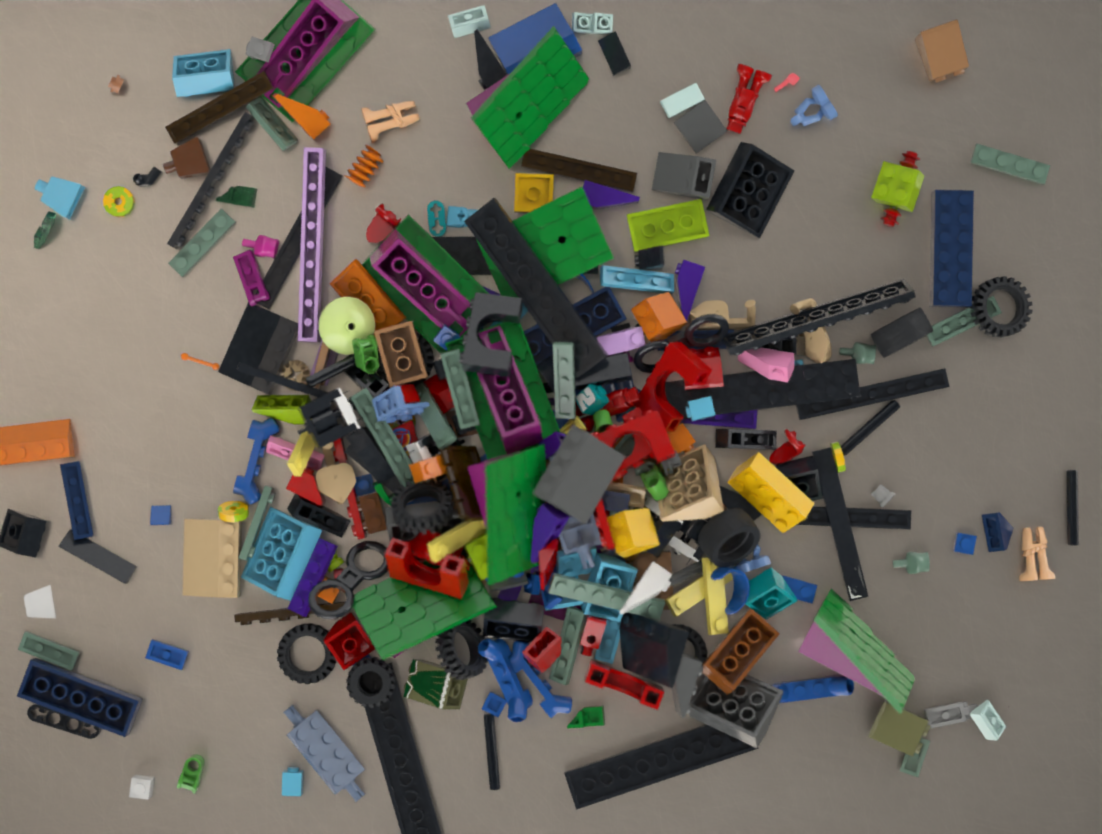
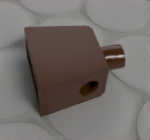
M198 137L171 150L170 153L173 160L163 163L166 174L177 171L181 179L208 175L211 170L201 140Z

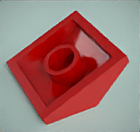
M554 539L539 551L540 589L543 591L556 566L557 551H559V540Z

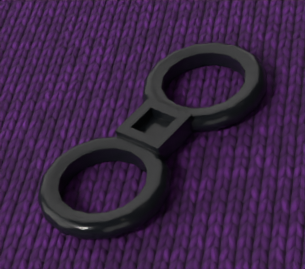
M706 314L697 317L688 324L685 331L668 338V341H652L640 347L634 355V365L642 372L652 373L655 364H645L642 362V358L648 352L655 349H665L670 342H682L687 348L714 345L727 335L729 329L728 321L723 316L717 314ZM717 323L720 325L719 331L711 337L699 339L693 336L696 328L703 324Z
M364 541L353 546L346 557L347 567L336 580L328 579L321 581L312 588L308 598L310 610L316 616L329 620L341 618L349 613L354 605L355 596L353 590L363 580H374L387 573L388 567L385 558L387 548L376 541ZM371 549L378 551L383 556L384 561L377 570L368 572L358 569L354 564V558L359 552ZM337 588L346 595V602L337 610L326 611L317 605L316 598L324 589Z

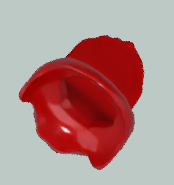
M383 203L375 208L377 214L367 228L366 238L368 242L379 243L383 241L401 221V218L399 220L396 219V215L392 211H386Z
M785 429L784 433L788 441L774 450L770 455L769 462L782 464L790 461L802 453L806 444L796 439L795 431L789 432L788 429Z

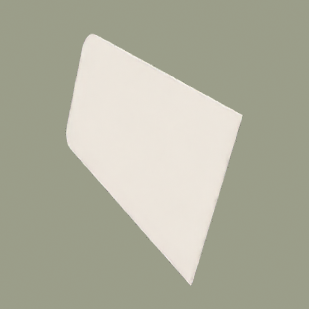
M51 585L24 595L27 617L56 618Z

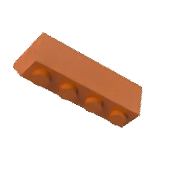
M70 419L0 427V466L75 457Z

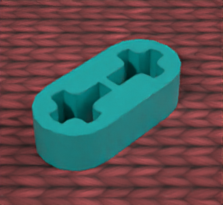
M435 200L427 206L429 231L434 237H442L447 229L445 208L440 201ZM435 204H437L438 207L441 208V210L438 211L437 218H435L434 212L431 211V209L434 208ZM436 220H439V225L443 227L439 234L432 230L433 227H436Z

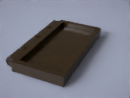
M447 446L440 451L443 464L448 465L445 471L449 483H454L450 487L454 500L456 502L459 501L456 504L459 516L464 518L465 521H484L468 470L469 466L481 462L477 447Z

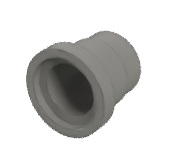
M881 484L871 495L883 508L895 496V493H891Z

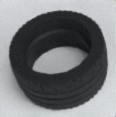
M919 307L873 332L871 337L878 351L885 358L933 332V328L926 314Z
M729 508L716 514L705 523L699 533L698 543L702 551L715 566L729 567L748 557L757 547L761 535L757 525L743 509Z

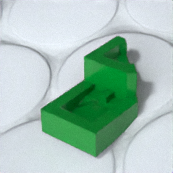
M377 481L372 483L379 496L391 506L392 496H395V494L387 496L381 483L378 484Z
M604 706L583 707L567 725V729L604 726Z

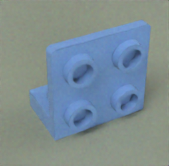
M393 386L372 399L378 422L386 421V423H392L399 419L402 422L413 419V415L423 413V409L430 406L429 402L405 404L400 386Z

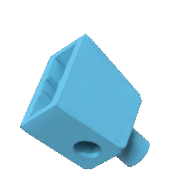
M53 176L48 183L39 179L35 185V190L43 193L40 201L69 220L85 189L81 184Z

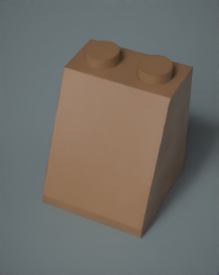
M957 19L922 31L914 39L929 82L935 81L939 83L946 80V76L952 74L954 77L965 73L964 70L969 67Z

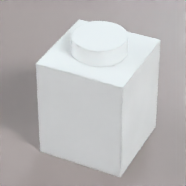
M143 775L132 777L129 797L149 800L153 795L155 777Z

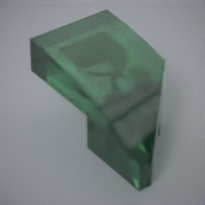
M231 186L225 194L217 197L216 201L254 208L257 189Z
M48 211L42 227L39 226L34 235V248L40 249L53 228L56 213Z

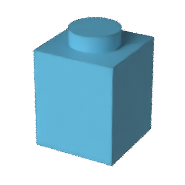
M711 396L688 401V406L685 407L687 418L691 417L692 421L715 416Z
M288 767V770L282 772V796H301L303 794L304 770H299V767Z

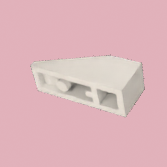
M652 562L645 570L619 613L624 614L656 597L661 591L665 592L671 584L669 579L672 574L655 562Z

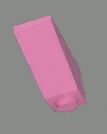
M759 348L756 350L749 349L738 355L739 362L771 380L788 382L795 368L794 353Z

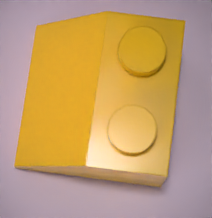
M649 508L622 511L607 517L618 555L625 558L660 545Z

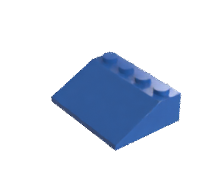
M556 3L488 37L507 75L519 65L553 26L575 57L582 54V49Z

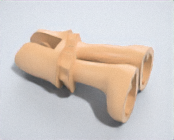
M415 102L391 103L392 105H386L385 109L372 111L367 107L361 108L366 125L385 117H393V119L381 123L367 125L371 142H376L379 134L383 131L395 127L405 128L420 119L418 113L406 117L403 114V111L416 107Z
M1036 527V541H1032L1031 528H1023L1021 551H1023L1022 557H1026V571L1020 574L1019 581L1055 579V574L1049 569L1046 548H1048V542L1043 527ZM1036 552H1037V555H1038V562H1039V573H1038V574H1037V570H1036L1035 554H1034V553H1036Z

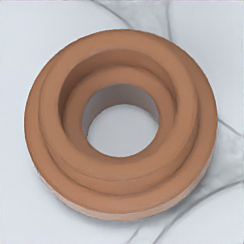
M117 75L116 78L112 76L108 85L111 88V93L113 91L119 92L124 79L120 78V75Z

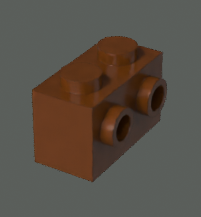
M376 492L359 497L360 501L357 502L359 513L363 512L365 520H362L364 531L372 534L387 530L386 515L379 494Z

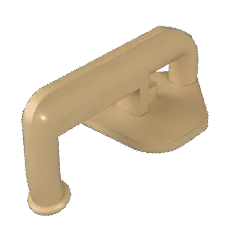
M808 298L790 305V311L793 314H799L800 310L815 307L817 303L814 299ZM825 326L818 328L814 332H804L799 335L805 337V356L821 364L830 360L832 347Z
M721 300L704 301L690 311L689 321L691 322L702 315L717 314L727 319L729 329H734V331L755 325L756 302L754 300L745 302L747 318H729L726 302ZM706 323L696 329L719 330L720 325L717 323Z
M333 442L321 447L323 455H325L326 467L318 470L316 482L322 494L333 499L338 504H343L356 484V477L352 466L348 463L335 465L331 450Z

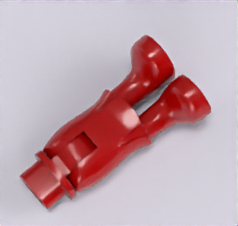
M738 64L736 71L740 76L739 83L735 87V96L729 108V118L727 119L729 123L726 129L741 134L743 126L746 127L745 123L749 121L752 115L755 101L759 97L760 88L764 83H768L771 80L772 75L756 70L751 88L747 89L754 69L747 65Z
M624 388L610 392L606 395L610 402L601 410L609 411L610 416L627 411L630 407L634 406V403L641 401L637 388ZM575 401L576 416L581 417L583 415H586L581 412L578 404ZM593 415L580 418L587 428L586 432H592L594 427Z

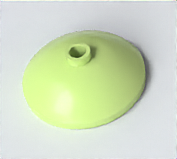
M340 297L331 301L323 309L318 324L319 334L324 344L332 351L345 355L354 354L353 340L355 338H367L371 334L374 335L375 318L371 309L363 301L354 297ZM349 323L353 324V329L351 330L348 328Z

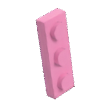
M270 435L266 452L289 460L296 444ZM313 451L306 467L316 471L320 470L325 455Z

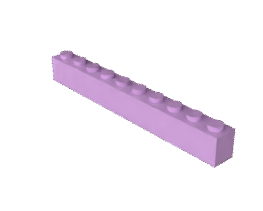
M304 147L298 341L320 342L318 324L321 315L326 150L324 148Z

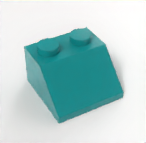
M771 567L749 580L750 591L745 604L766 620L797 602L796 596L782 575Z

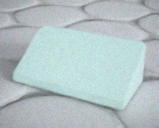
M485 5L448 15L454 38L472 34L477 29L482 31L491 27Z
M986 700L970 712V716L987 740L998 741L1006 725L990 701Z

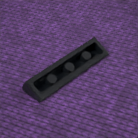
M71 529L58 546L124 584L129 582L137 568L136 565L87 538L74 540Z

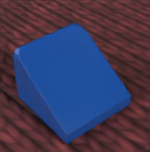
M171 505L151 506L150 525H171Z

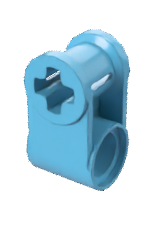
M448 206L446 226L456 228L468 227L464 221L477 210Z

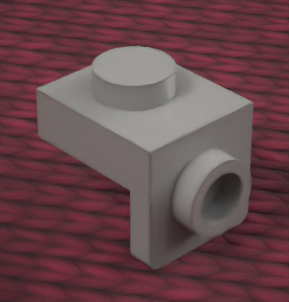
M252 36L246 46V55L254 60L258 59L269 63L275 44Z

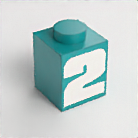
M589 384L575 397L581 412L588 415H594L595 412L601 410L610 402L606 396L605 389L593 384Z

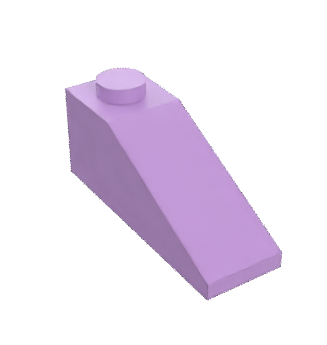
M630 327L596 337L608 355L636 349L646 344L642 327Z

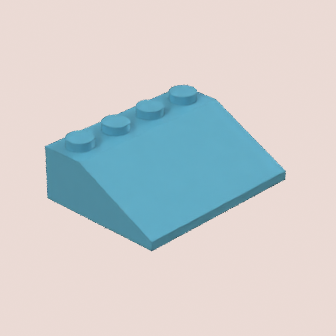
M270 507L254 544V547H256L253 558L249 557L241 578L276 597L291 601L322 530Z

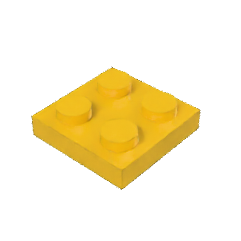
M515 173L514 212L529 213L553 201L554 175Z

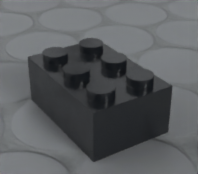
M492 598L497 607L484 614L483 637L532 642L541 633L544 605Z

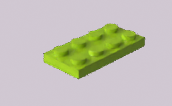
M702 199L626 215L634 253L651 247L668 246L710 236Z

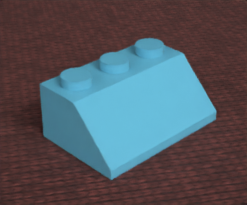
M231 50L174 56L172 80L176 96L206 95L214 92H228L233 89L234 72Z
M597 553L594 561L595 566L592 567L588 581L631 591L638 569L614 556ZM583 602V605H580L583 613L590 616L620 622L623 615L619 613L620 610Z

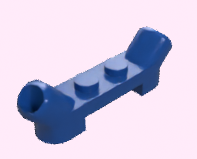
M271 417L263 422L252 421L247 438L253 439L254 444L245 476L237 475L233 494L243 496L249 505L259 501L262 495L254 479L255 476H259L261 465L258 464L260 457L263 458L265 455L266 447L264 442L270 435L273 436L280 431L277 421Z
M490 638L484 639L478 645V653L488 659L507 701L508 718L512 722H522L527 718V709L532 706L533 700L529 690L522 689L508 658L512 652L503 639H496L494 641Z
M514 641L512 654L508 658L515 673H518L521 669L526 673L543 695L544 699L540 702V706L550 718H553L558 713L569 714L572 707V698L569 696L553 695L550 691L552 687L546 679L542 681L539 677L540 671L533 665L531 666L522 654L529 645V642Z
M838 675L791 682H777L772 685L784 692L779 703L833 696H849L854 691L853 680Z

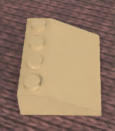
M704 444L679 455L682 465L674 468L673 474L669 473L665 477L669 492L664 499L658 500L660 519L662 521L706 519L723 512L716 460L708 447Z
M184 519L182 596L240 597L241 559H239L242 547V521L225 522L221 519Z

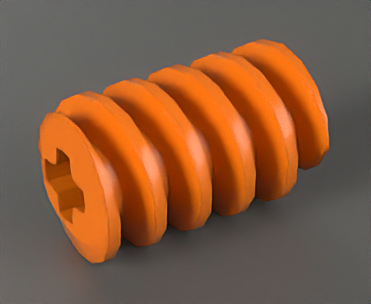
M367 144L365 147L368 151L361 150L363 157H356L359 164L352 163L355 170L348 169L347 171L350 176L344 175L357 186L364 188L366 185L363 180L370 181L367 175L375 174L372 168L379 169L376 162H384L381 154Z

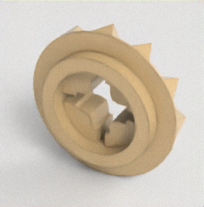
M293 360L283 365V369L280 372L282 377H290L293 374V370L295 372H302L297 375L296 382L307 385L306 378L310 376V370L304 362Z

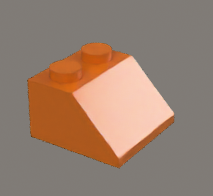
M670 292L646 298L631 309L646 337L651 342L665 340L688 324Z

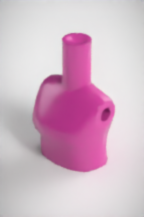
M259 235L256 241L243 239L242 246L254 248V255L257 257H271L275 259L279 239Z

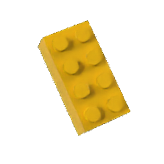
M759 452L739 465L727 482L782 533L806 519L814 505L812 500Z

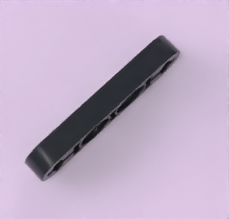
M33 704L27 711L29 719L34 722L88 739L97 737L101 732V728L94 726L96 732L89 734L90 731L88 729H83L80 732L83 721L76 719L78 721V728L71 729L68 725L69 720L75 718L38 704ZM38 707L41 713H46L47 710L49 712L46 715V719L43 720L45 716L38 715L35 717V713L32 711ZM52 713L59 714V723H53L50 720ZM86 722L84 724L85 727L92 726L91 724H88Z

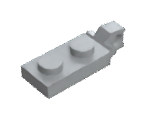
M966 701L927 708L924 709L926 719L930 721L928 725L931 728L967 721L970 719V712L977 708L978 705H967Z

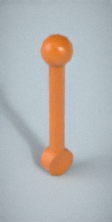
M187 353L181 354V359L184 361L190 360L212 367L213 370L219 369L218 363L212 364L190 357Z

